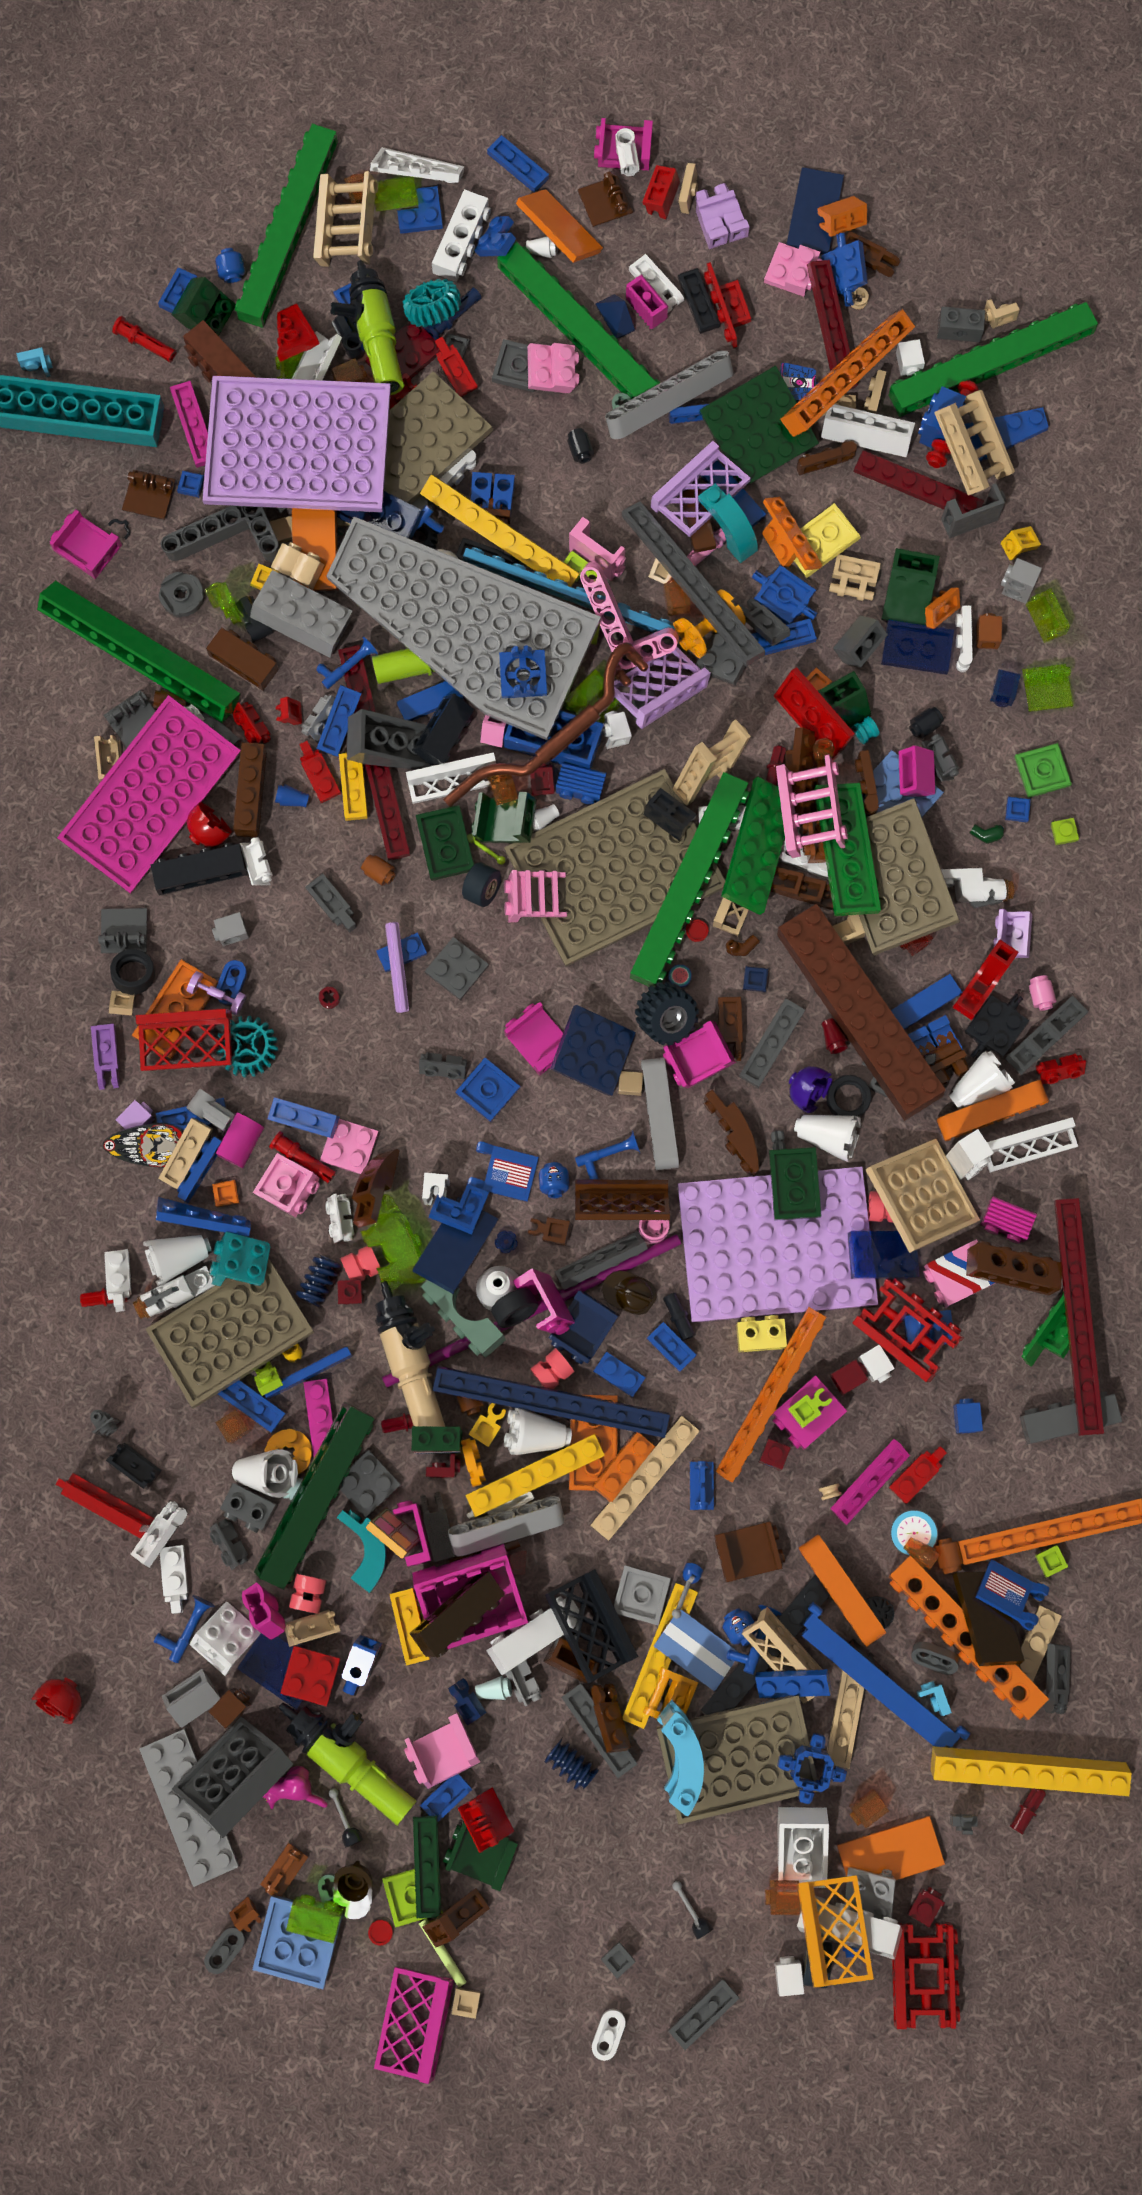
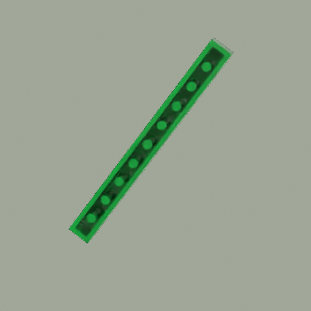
M312 124L310 130L304 134L303 147L296 154L295 167L289 171L288 184L281 191L280 204L274 208L273 221L267 225L265 241L259 245L258 258L256 261H253L249 280H245L243 285V295L236 302L235 311L240 321L261 328L265 325L319 191L320 174L326 173L338 144L337 133L334 130Z
M516 241L506 256L497 257L498 269L621 393H625L633 399L660 384L657 379L654 380L649 375L645 366L639 365L634 360L629 350H624L619 345L614 335H609L604 330V326L599 320H594L590 316L588 309L584 305L580 306L575 301L573 294L569 290L565 291L561 287L559 280L555 276H550L546 272L544 265L540 261L536 262L532 258L530 251L525 246L522 247Z
M1087 302L1080 305L1074 304L1064 312H1055L1043 321H1034L1028 327L1022 330L1016 329L1006 337H997L985 346H976L964 355L957 354L950 361L945 363L939 362L927 371H918L906 380H897L891 385L888 396L899 417H902L929 405L934 393L939 394L942 386L955 392H960L958 390L960 382L970 380L975 384L981 383L1095 333L1098 322Z
M56 580L40 593L38 611L221 723L234 712L240 693Z
M723 772L630 972V979L648 987H656V983H663L667 974L664 968L667 963H672L676 951H673L676 943L681 944L685 935V931L682 929L685 923L690 924L695 911L692 910L694 903H700L704 894L701 888L704 882L708 884L712 877L713 871L710 870L713 862L718 863L723 852L719 849L722 843L727 844L732 833L729 830L731 823L736 824L741 813L738 808L741 803L745 804L750 794V791L747 790L748 782Z

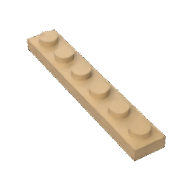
M681 1416L665 1435V1438L659 1442L613 1502L608 1503L590 1526L609 1541L700 1431Z

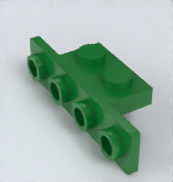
M1064 1291L1058 1303L1050 1309L1049 1316L1045 1322L1037 1328L1035 1337L1023 1349L1021 1357L1031 1367L1044 1348L1063 1359L1070 1350Z

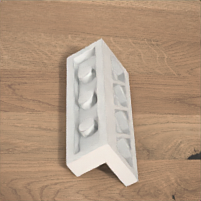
M316 331L315 334L320 344L311 350L304 351L292 379L322 381L342 337L336 334L328 340Z
M494 752L406 772L412 803L447 796L454 790L452 789L454 785H459L457 781L461 775L467 774L470 776L482 767L496 764ZM495 775L494 780H482L470 791L500 784L499 775ZM445 779L451 783L445 791L435 788L439 780ZM423 783V785L429 788L426 795L416 797L413 786Z
M1073 1117L987 1142L993 1152L998 1151L1006 1156L1000 1165L993 1166L992 1161L987 1164L989 1173L1078 1147L1073 1132L1075 1127ZM1067 1131L1071 1144L1062 1146L1055 1142L1059 1133ZM1054 1135L1052 1140L1047 1138L1048 1136ZM1043 1139L1049 1142L1047 1150L1040 1152L1034 1149L1033 1146L1036 1140ZM1032 1141L1030 1146L1024 1144ZM1020 1145L1028 1149L1024 1158L1019 1159L1011 1155L1014 1146ZM1010 1148L1008 1153L1004 1149ZM1030 1151L1036 1153L1034 1155L1028 1156ZM1008 1158L1013 1159V1161L1007 1162Z

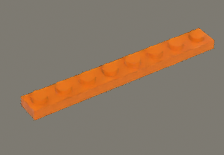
M808 1307L716 1470L719 1475L732 1483L740 1474L745 1460L753 1451L754 1444L764 1432L767 1421L776 1411L780 1398L787 1391L793 1375L799 1370L801 1361L811 1349L814 1338L823 1327L826 1316Z
M1142 1498L957 1541L963 1561L962 1565L1141 1524Z

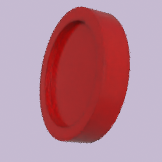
M692 920L686 927V935L693 942H701L708 936V926L702 920Z
M385 1920L374 1921L368 1930L369 1939L375 1945L387 1944L393 1935L392 1926Z

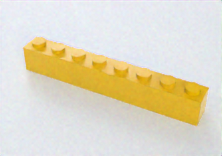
M932 1747L931 1773L934 1780L1129 1796L1132 1772L1126 1762Z

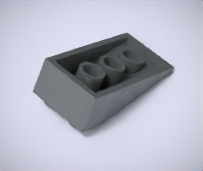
M361 709L348 717L347 760L368 765L415 770L431 767L430 764L412 751L427 725Z

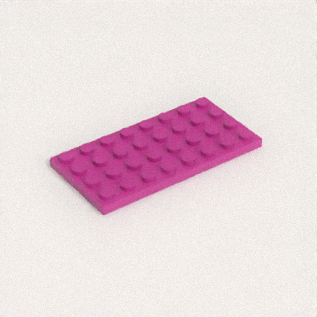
M168 695L57 838L131 894L151 869L150 864L155 863L187 823L190 811L199 802L204 801L239 756L241 750Z

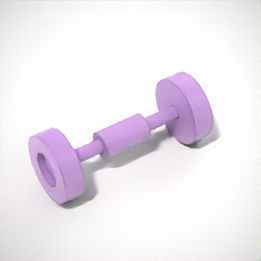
M196 971L187 986V992L194 994L198 987L208 991L207 994L221 1001L224 999L232 1003L230 1010L232 1014L238 1015L245 1002V994L239 992L236 998L233 999L226 996V992L213 986L208 987L202 984V973Z

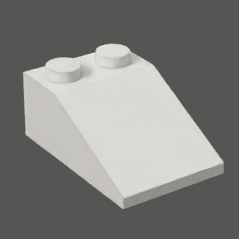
M778 1807V1888H798V1883L827 1880L829 1839L827 1808ZM816 1886V1887H814V1888H826V1887H825V1886Z

